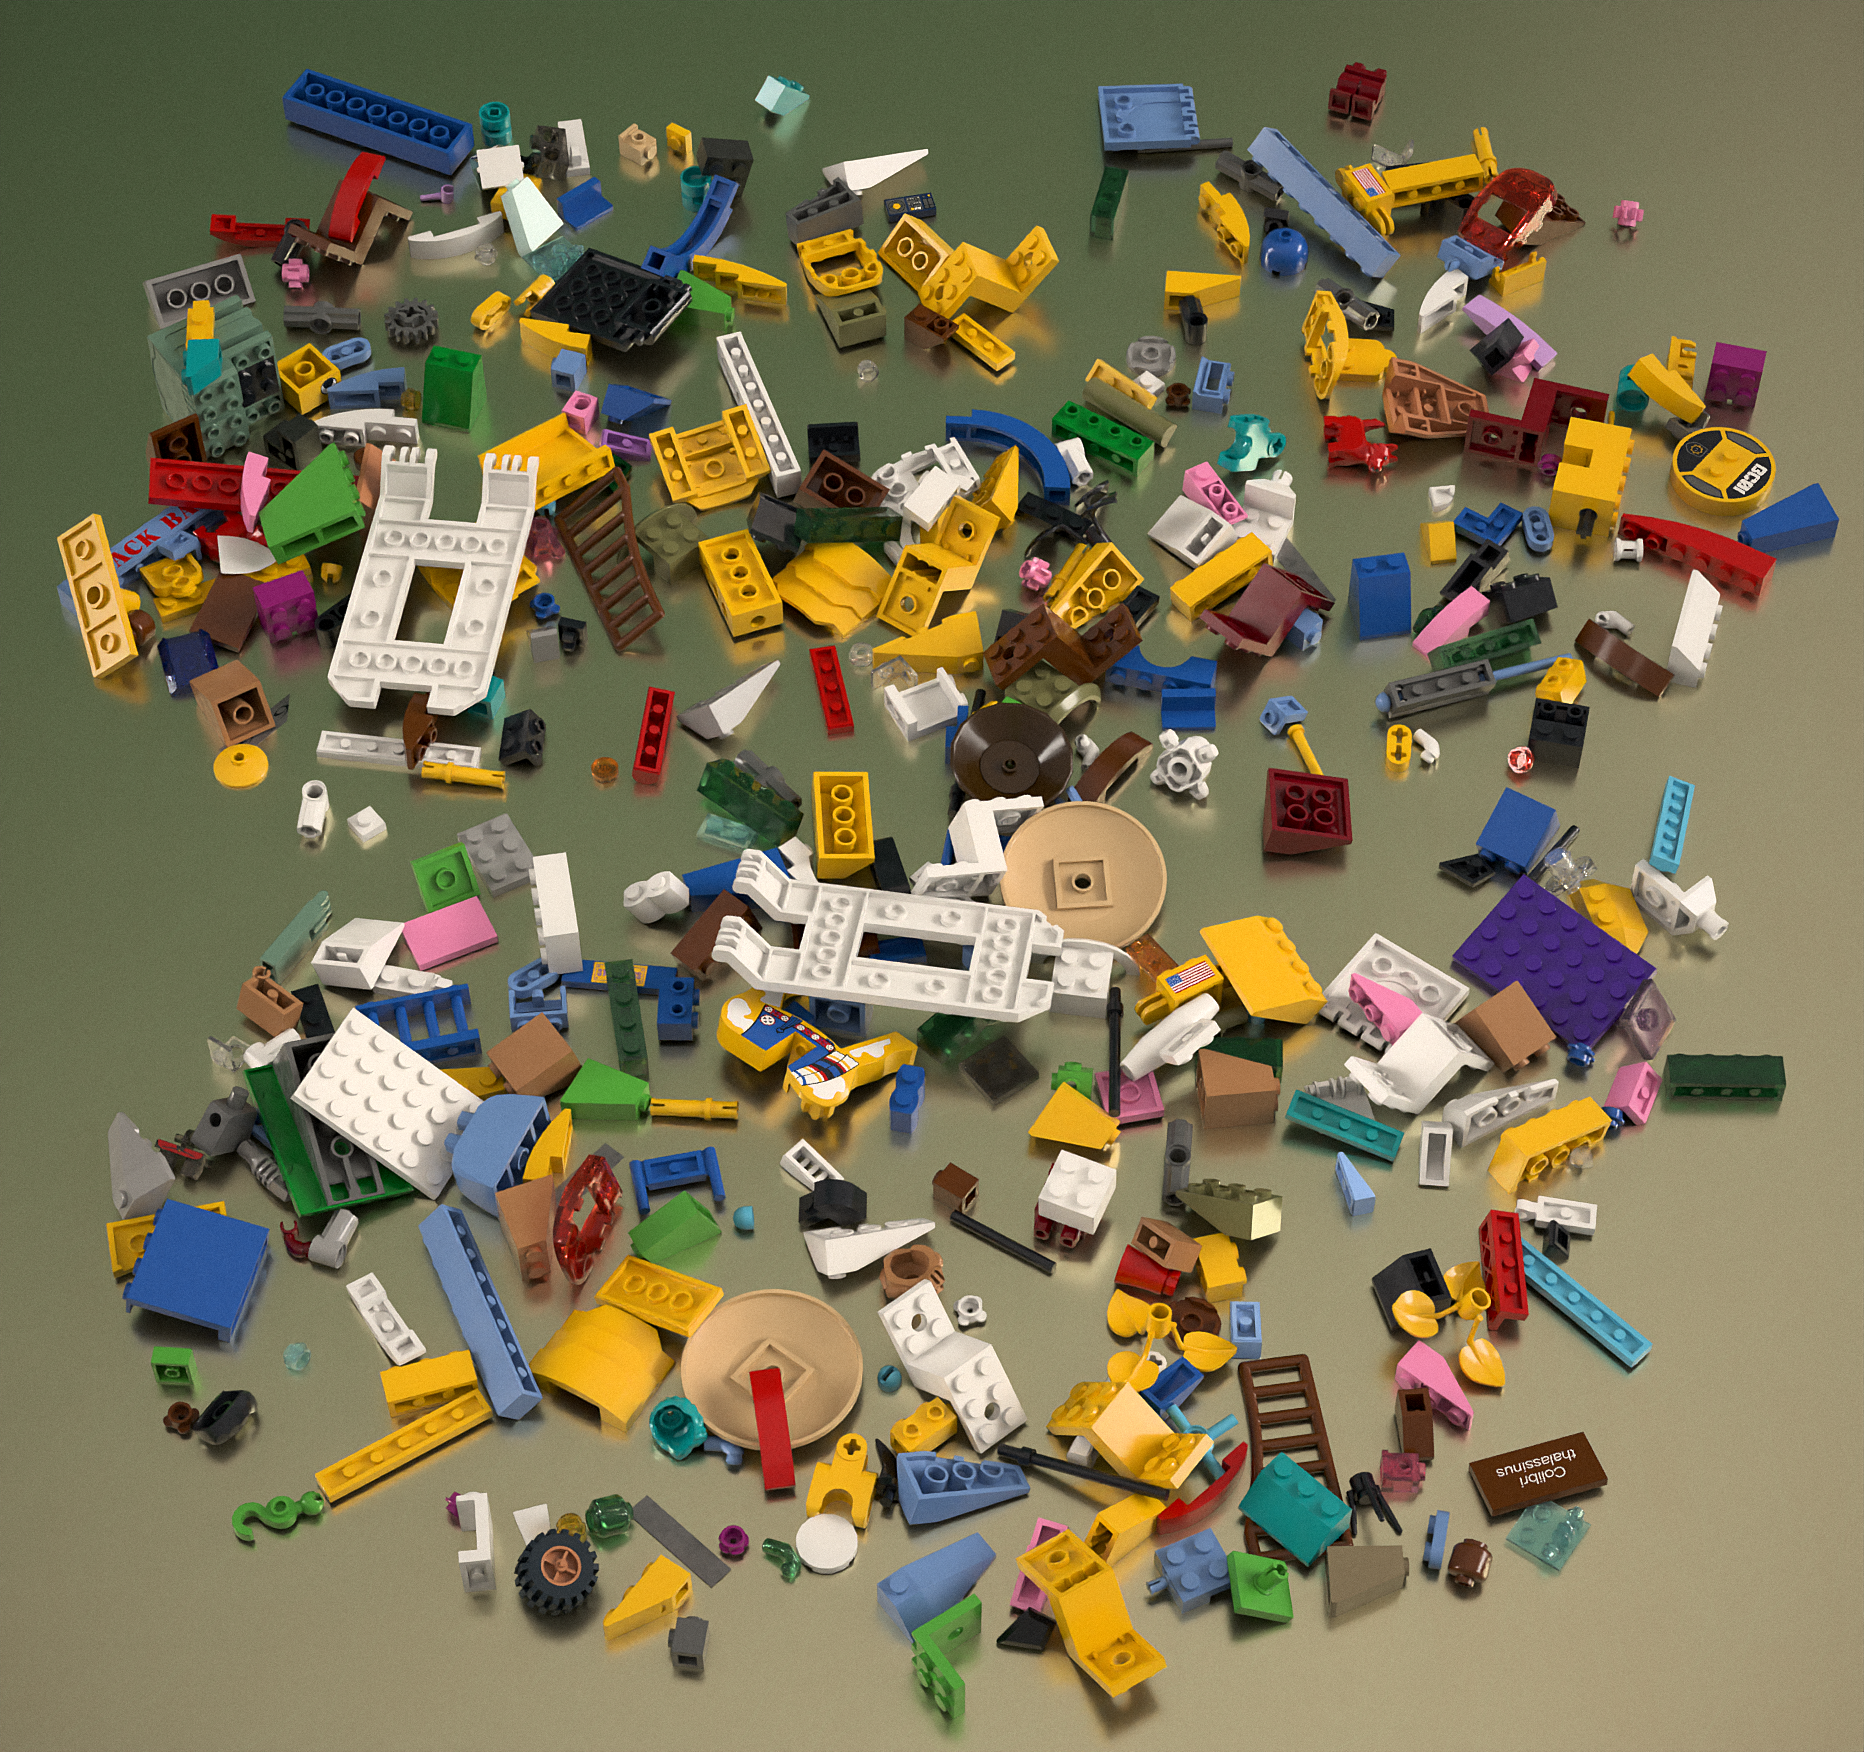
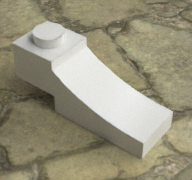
M794 837L778 848L790 879L818 882L812 872L814 870V853L808 844H803L798 838Z

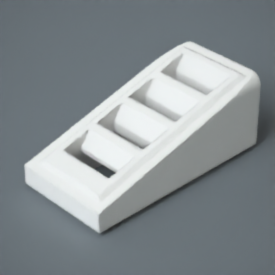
M804 1139L783 1155L780 1165L787 1172L813 1191L814 1182L824 1180L827 1176L830 1179L844 1180ZM803 1157L804 1160L799 1164L796 1160ZM811 1163L813 1167L807 1171L805 1167ZM820 1170L822 1174L815 1179L812 1175Z

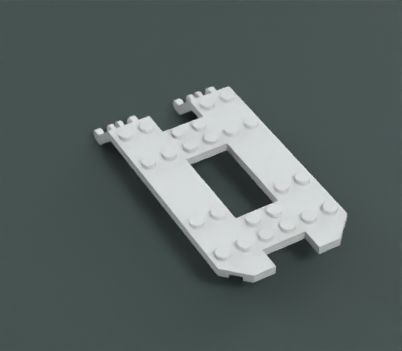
M385 445L381 462L380 497L327 676L328 681L349 707L376 709L381 688L431 692L427 704L428 714L455 716L487 697L535 512L539 457L530 456L528 458L527 472L519 471L522 466V457L520 455L514 456L512 470H509L511 455L504 454L500 470L494 469L497 462L495 453H486L483 466L482 504L477 522L469 523L429 519L433 505L437 449L428 448L426 450L424 464L418 463L421 455L419 447L412 448L410 462H408L409 447L403 446L400 450L399 461H392L395 456V447L393 445ZM415 566L464 569L444 644L395 640Z
M753 849L743 851L741 862L736 872V878L733 882V890L736 893L748 894L775 921L806 924L798 950L770 946L741 917H723L721 929L715 942L716 946L712 951V958L718 962L728 963L754 989L1016 1023L1050 1009L1054 982L1027 979L1032 953L1060 956L1064 930L1058 925L1052 926L1046 921L1047 916L1040 910L789 879L762 851ZM864 932L974 946L969 971L857 956Z

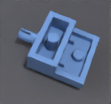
M1457 235L1444 239L1437 258L1444 261L1446 271L1451 272L1459 269L1469 279L1473 280L1492 274V269L1497 266L1502 270L1505 262L1469 240L1462 239Z
M1211 1528L1156 1550L1154 1564L1161 1577L1146 1582V1587L1151 1595L1168 1588L1182 1614L1209 1603L1211 1596L1231 1588L1227 1557Z

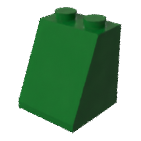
M434 345L425 362L422 423L470 433L487 399L482 355Z

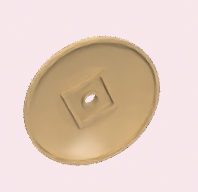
M1072 801L1048 807L1027 819L1016 830L1003 853L1008 870L1000 881L1004 905L1040 910L1047 916L1046 921L1052 926L1058 925L1064 930L1063 939H1091L1122 949L1137 940L1148 930L1163 905L1167 885V871L1158 843L1146 827L1137 819L1107 804L1091 801ZM1085 878L1090 882V886L1086 889H1080L1075 885V881Z
M764 1289L744 1293L712 1309L693 1335L688 1338L681 1361L683 1392L685 1398L697 1407L698 1412L703 1417L704 1426L713 1434L734 1445L760 1450L749 1372L780 1368L791 1449L811 1443L829 1433L843 1421L852 1409L859 1395L863 1379L861 1347L848 1322L835 1309L815 1297L783 1289Z

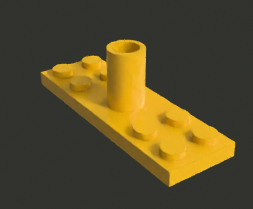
M92 514L57 537L93 677L102 679L138 656L127 613L131 610L139 609L141 601L136 592L120 588L101 515Z

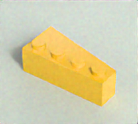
M1590 1096L1580 1101L1574 1100L1566 1107L1558 1110L1553 1109L1537 1119L1531 1118L1523 1125L1506 1129L1500 1137L1501 1141L1487 1171L1508 1194H1511L1518 1189L1517 1184L1524 1179L1528 1183L1537 1179L1538 1173L1549 1165L1551 1169H1554L1568 1157L1569 1153L1574 1157L1603 1140L1612 1120Z

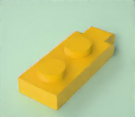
M209 300L193 301V308H188L186 351L188 340L214 339L215 310L214 307H210Z

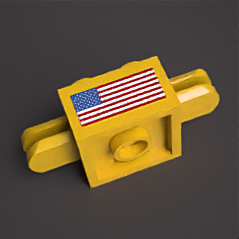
M1368 163L1353 168L1351 165L1338 168L1335 171V179L1342 190V196L1382 237L1393 234L1394 222L1391 218L1393 192L1373 166Z
M1205 954L1198 958L1189 959L1177 968L1162 972L1157 976L1156 993L1139 1000L1134 1010L1145 1025H1149L1157 1020H1164L1177 1008L1201 994L1207 993L1217 1002L1220 1012L1222 991L1232 986L1219 963L1213 965Z

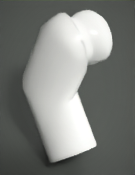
M1600 611L1595 616V622L1605 629L1617 628L1626 636H1629L1635 628L1634 624L1616 611Z
M1417 730L1413 735V740L1425 748L1420 757L1428 764H1431L1440 755L1439 744L1424 730Z
M1081 734L1076 737L1074 743L1077 746L1078 752L1083 756L1081 769L1085 772L1099 756L1100 751L1087 735Z

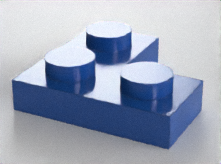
M1500 503L1487 518L1465 507L1453 521L1454 530L1481 545L1488 538L1501 546L1522 521L1523 513Z

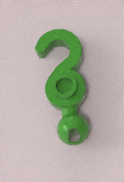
M308 1491L302 1495L300 1501L296 1502L286 1496H277L267 1503L266 1508L255 1502L245 1503L234 1511L232 1526L239 1538L252 1541L254 1539L252 1529L243 1525L246 1518L254 1516L273 1528L285 1529L294 1524L299 1513L309 1516L320 1513L324 1506V1499L319 1493Z

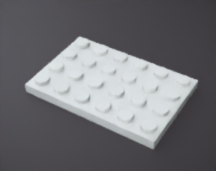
M354 1008L347 1014L290 1098L432 1200L439 1196L453 1174L451 1166L453 1154L446 1151L445 1139L449 1133L462 1135L464 1131L458 1130L457 1126L459 1115L462 1111L475 1113L478 1106L484 1102Z

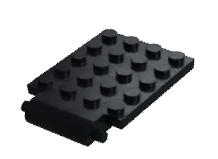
M588 248L530 312L534 319L569 324L570 332L591 335V340L626 352L634 343L642 346L643 343L653 345L692 302L690 294L692 287L687 283L683 284L680 279L668 275L664 277L642 269L640 265Z

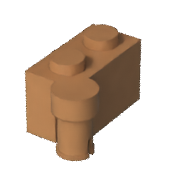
M256 966L253 968L252 978L242 984L236 1009L274 1037L288 1028L295 1030L298 1027L303 1002L270 979L271 972L269 969L266 971V967Z

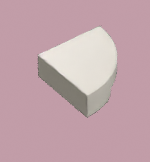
M1455 485L1429 487L1428 494L1433 512L1444 510L1452 503Z

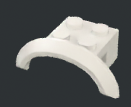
M934 466L930 472L928 470L925 471L918 481L920 484L915 491L910 490L902 501L904 505L898 521V537L902 549H904L905 545L915 544L911 535L913 521L929 531L950 505L953 496L958 495L960 491L967 493L975 481L966 476L948 475L937 466Z
M1083 938L1063 939L1061 954L1055 958L1052 976L1054 990L1049 1012L1105 1019L1113 959L1118 961L1126 970V974L1140 976L1138 964L1126 952L1111 944ZM1032 953L1030 963L1043 964L1046 957L1050 955Z

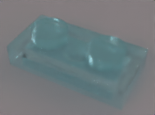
M710 813L707 814L697 832V840L740 854L746 849H752L759 836L758 829Z

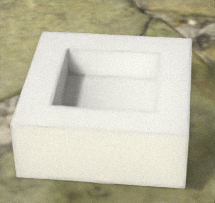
M1145 371L1133 380L1155 396L1165 391V383L1148 371Z
M371 806L347 819L348 826L363 843L386 830L384 820Z

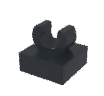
M1265 207L1263 214L1264 223H1266L1265 233L1269 234L1270 227L1273 225L1279 228H1283V226L1288 227L1290 220L1289 211Z
M566 617L560 618L558 631L560 642H564L562 649L573 652L576 645L585 647L588 641L586 622Z

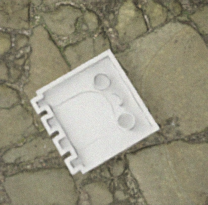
M1375 933L1324 990L1323 995L1328 1002L1318 1013L1332 1022L1340 1017L1337 1025L1355 1036H1358L1363 1031L1361 1039L1380 1051L1387 1046L1386 1054L1392 1047V1044L1383 1038L1377 1026L1367 1019L1363 1009L1358 1003H1354L1349 996L1348 989L1350 987L1351 974L1357 973L1411 999L1422 1013L1447 1021L1466 999L1470 988Z

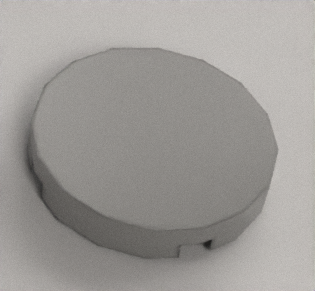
M1143 336L1138 338L1137 342L1129 344L1126 351L1127 365L1138 375L1148 371L1155 377H1160L1173 369L1176 362L1175 348L1173 345L1171 347L1167 344L1168 341L1164 338Z

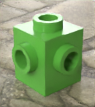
M1065 1062L1064 1066L1059 1065L1058 1073H1052L1051 1090L1057 1091L1059 1086L1065 1082L1091 1100L1093 1068L1082 1067V1063ZM1068 1081H1073V1082H1075L1076 1084H1075V1085H1070V1084L1068 1083Z

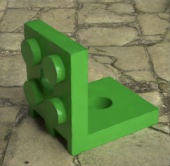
M975 1593L911 1632L912 1637L915 1639V1642L911 1644V1650L916 1655L911 1660L918 1669L917 1675L925 1687L930 1686L935 1692V1699L939 1707L944 1712L948 1710L954 1719L965 1713V1683L944 1655L981 1633L982 1602Z

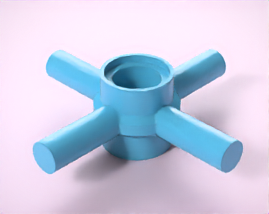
M1176 1404L1170 1406L1166 1411L1181 1433L1207 1434L1212 1440L1239 1424L1236 1417L1230 1414L1209 1429H1206L1201 1425L1191 1426ZM1213 1443L1199 1462L1203 1461L1217 1480L1225 1471L1211 1453L1214 1447Z

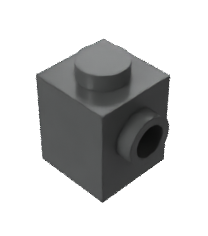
M697 1616L677 1617L676 1628H670L668 1636V1647L672 1648L673 1666L704 1669L710 1639L709 1621Z

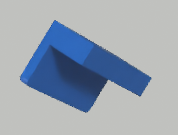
M596 177L556 198L558 217L575 231L580 230L613 210V205L602 196L601 181Z
M1215 688L1162 689L1160 706L1162 730H1215Z

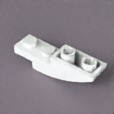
M394 409L353 410L314 421L319 427L320 443L324 444L335 442L338 445L365 447L367 439L415 444L418 443L419 439L417 419L395 417Z

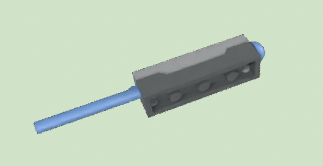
M1571 653L1495 671H1492L1489 660L1485 659L1389 682L1384 691L1376 697L1375 704L1378 710L1387 712L1389 718L1488 695L1496 685V681L1549 669L1558 657L1573 658Z

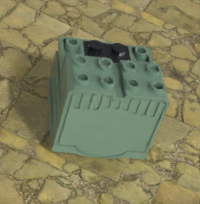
M238 295L211 306L215 310L214 339L220 340L223 355L222 375L195 395H189L187 385L182 384L181 377L182 369H186V366L183 364V351H186L187 318L147 336L153 374L162 408L173 422L194 413L198 415L207 458L211 456L219 457L224 453L225 449L231 446L240 447L244 445L247 439L250 438L248 425L285 408L272 335L268 330L263 332L262 323L257 318H254L247 306L243 308L242 300Z

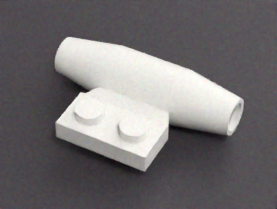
M1203 993L1174 1010L1144 1035L1123 1059L1120 1067L1124 1074L1130 1080L1136 1081L1165 1063L1179 1066L1190 1061L1193 1057L1192 1054L1200 1047L1210 1044L1214 1039L1213 1036L1221 1030L1217 1023L1211 1020L1219 1011L1217 1002L1209 994Z

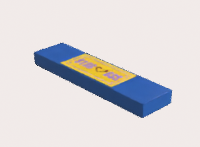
M582 960L583 971L564 973L561 982L562 986L659 995L660 977H677L678 971L675 967Z

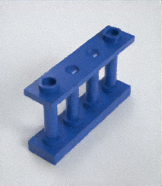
M468 983L377 1002H367L355 1006L357 1011L378 1026H380L379 1023L396 1020L400 1041L431 1064L482 1054L478 1028L468 1029L464 1006L471 1005ZM452 1008L457 1033L441 1036L436 1011ZM424 1014L429 1038L412 1041L407 1017Z

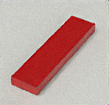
M835 645L809 649V656L828 735L854 732V722Z

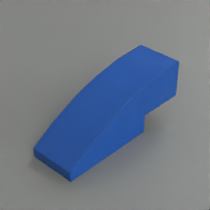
M1182 1356L1162 1371L1151 1387L1139 1391V1395L1165 1421L1169 1417L1166 1412L1167 1409L1174 1404L1179 1407L1203 1380L1204 1375Z

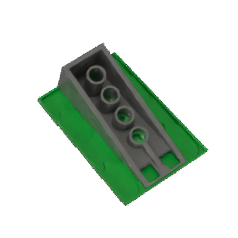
M335 1033L286 1042L281 1047L272 1064L245 1069L242 1072L255 1109H257L264 1132L270 1142L282 1179L286 1183L294 1209L299 1218L358 1204L371 1203L385 1198L398 1197L403 1194L412 1193L414 1190L412 1185L290 1099Z

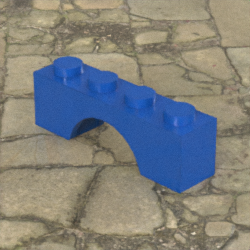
M1137 645L1106 670L1105 682L1161 692L1162 689L1213 688L1216 680L1217 661L1191 656L1181 665L1160 667L1148 662Z

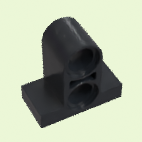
M1468 193L1422 202L1420 215L1428 219L1436 212L1458 226L1467 227L1474 223L1477 201L1476 198Z

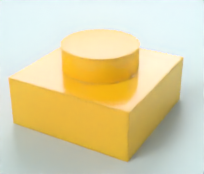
M674 123L669 124L666 127L667 146L687 155L692 150L691 131Z

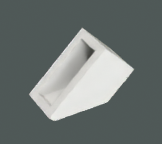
M1421 1120L1419 1147L1420 1185L1449 1186L1453 1134L1451 1122Z

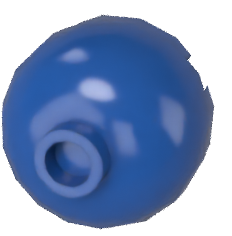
M1278 228L1269 232L1263 239L1260 248L1259 260L1261 266L1270 273H1272V270L1280 272V276H1290L1301 272L1308 261L1309 250L1307 242L1303 235L1294 229Z

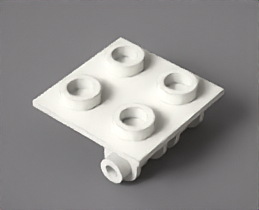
M1339 1076L1337 1080L1329 1078V1081L1323 1082L1313 1081L1312 1085L1304 1086L1307 1094L1375 1121L1364 1087L1355 1083L1350 1076L1345 1078Z

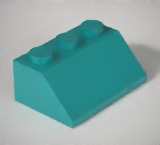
M1283 1452L1279 1453L1261 1470L1238 1506L1241 1512L1307 1567L1327 1549V1546L1334 1543L1349 1528L1352 1509Z

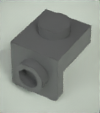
M1703 410L1692 424L1679 417L1669 418L1665 428L1670 430L1676 439L1682 440L1695 431L1705 429L1710 415Z

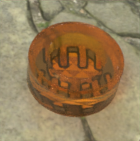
M610 757L598 758L591 765L592 777L598 783H611L619 775L618 764Z

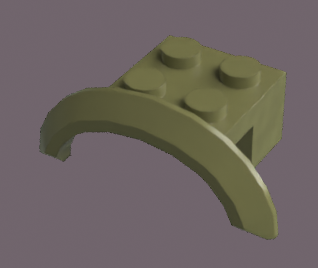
M676 503L660 508L634 526L637 542L653 555L654 571L670 585L701 566L698 542L710 539L691 522L697 518L696 511L685 503ZM625 546L617 553L616 565L629 555L628 546Z
M1040 660L1005 689V697L1008 696L1022 704L1047 713L1057 724L1080 704L1088 700L1093 704L1101 701L1100 688L1096 684L1085 683L1079 686L1043 660Z

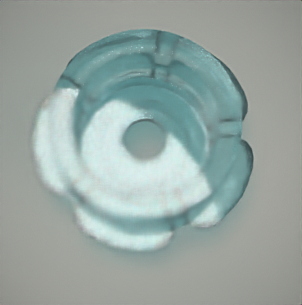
M297 1342L285 1349L283 1358L286 1368L300 1371L306 1367L311 1358V1351L307 1349L305 1343Z

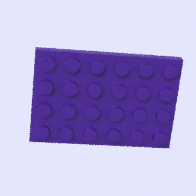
M1524 874L1452 955L1453 961L1497 993L1518 981L1556 1036L1567 1044L1583 1043L1591 1049L1657 974V968Z

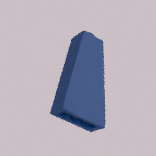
M1815 483L1742 520L1737 539L1738 542L1767 553L1833 538L1837 531L1839 518L1819 483Z
M777 847L763 851L790 879ZM741 858L682 875L683 884L689 888V906L692 912H705L724 889L746 904L750 909H762L748 894L736 893L732 888Z

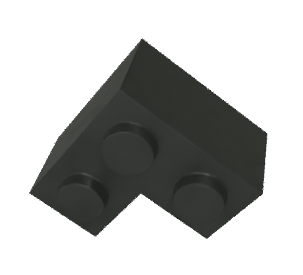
M702 137L696 154L701 175L714 177L716 174L738 183L739 186L735 196L742 197L754 161L748 141Z
M300 413L289 422L284 419L263 435L266 454L289 470L303 471L322 452L318 425L312 419H307Z

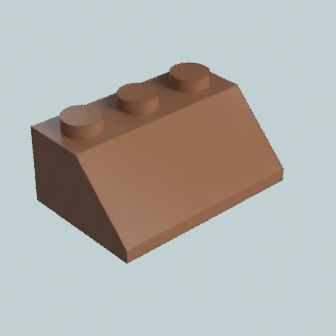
M366 443L357 483V490L360 494V499H357V502H361L366 513L362 517L365 528L359 530V534L362 536L369 535L380 497L383 451L371 443Z

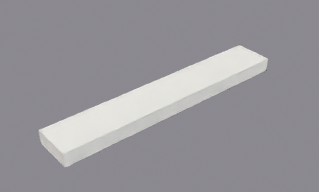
M322 731L316 750L317 757L407 767L403 739ZM433 743L429 745L423 760L419 761L415 768L424 767V761L441 764L454 762V765L478 768L482 754L481 747Z

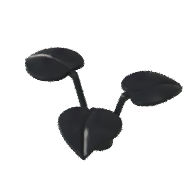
M1106 480L1098 484L1092 490L1085 493L1074 505L1076 508L1084 502L1087 509L1080 515V518L1082 519L1089 514L1094 524L1084 532L1085 538L1065 524H1057L1043 531L1030 542L1025 550V557H1028L1032 547L1038 541L1061 530H1065L1081 541V543L1089 544L1091 548L1096 543L1112 542L1103 527H1100L1095 516L1099 507L1117 503L1116 497L1118 493L1116 491L1107 494L1109 481ZM1107 494L1093 505H1090L1092 496Z

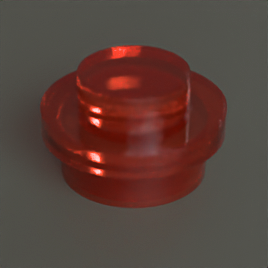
M1516 747L1508 755V764L1514 772L1526 773L1534 764V754L1527 747Z

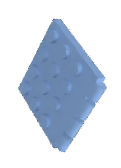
M1183 83L1098 86L1105 151L1191 148V145L1200 142L1192 87L1183 86Z

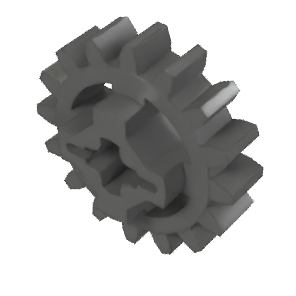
M404 298V303L401 304L396 301V307H388V313L384 314L385 330L388 331L390 338L395 336L397 342L405 339L406 344H409L410 340H414L417 344L420 338L428 340V334L434 335L435 328L439 327L438 312L434 309L433 304L427 305V300H423L420 303L417 298L410 302L407 298Z

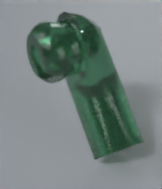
M1438 604L1433 608L1422 610L1413 626V631L1419 635L1445 607Z
M771 1538L764 1540L762 1551L766 1554L780 1557L783 1561L780 1567L782 1574L789 1578L794 1577L801 1570V1560L792 1546Z

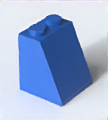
M1404 552L1352 560L1348 604L1359 640L1411 634V572Z
M1506 787L1476 842L1477 850L1480 852L1479 855L1489 862L1494 863L1497 860L1505 864L1504 867L1512 873L1519 874V872L1528 875L1560 827L1557 812L1545 804Z

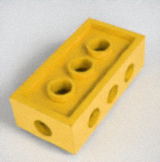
M748 529L698 542L700 565L733 637L783 623L782 600Z

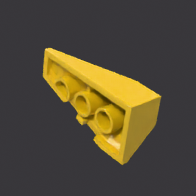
M1016 445L996 457L983 476L985 480L981 483V488L972 493L974 496L971 501L972 503L1001 518L996 531L999 529L1005 530L1012 525L1018 508L1019 448ZM968 523L963 526V528L972 530Z
M1112 542L1096 543L1081 560L1050 609L1073 629H1076L1097 614L1103 613L1109 607L1124 601L1135 587L1142 583L1144 578Z
M976 611L941 619L943 624L928 629L925 626L918 629L919 634L910 638L899 637L873 648L874 670L937 673V669L943 667L947 674H962L982 670L984 666V651Z

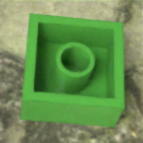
M154 1346L151 1366L156 1382L194 1384L197 1366L191 1348Z

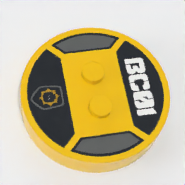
M1711 427L1695 431L1678 443L1671 462L1670 481L1677 495L1691 507L1711 515L1737 516L1757 509L1768 499L1775 478L1776 465L1769 449L1754 436L1737 429Z

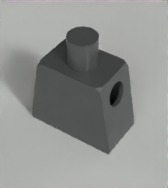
M235 1086L232 1088L229 1097L213 1100L207 1107L190 1141L210 1157L237 1151V1148L243 1141L248 1142L257 1116V1110L246 1102L249 1092L242 1087Z

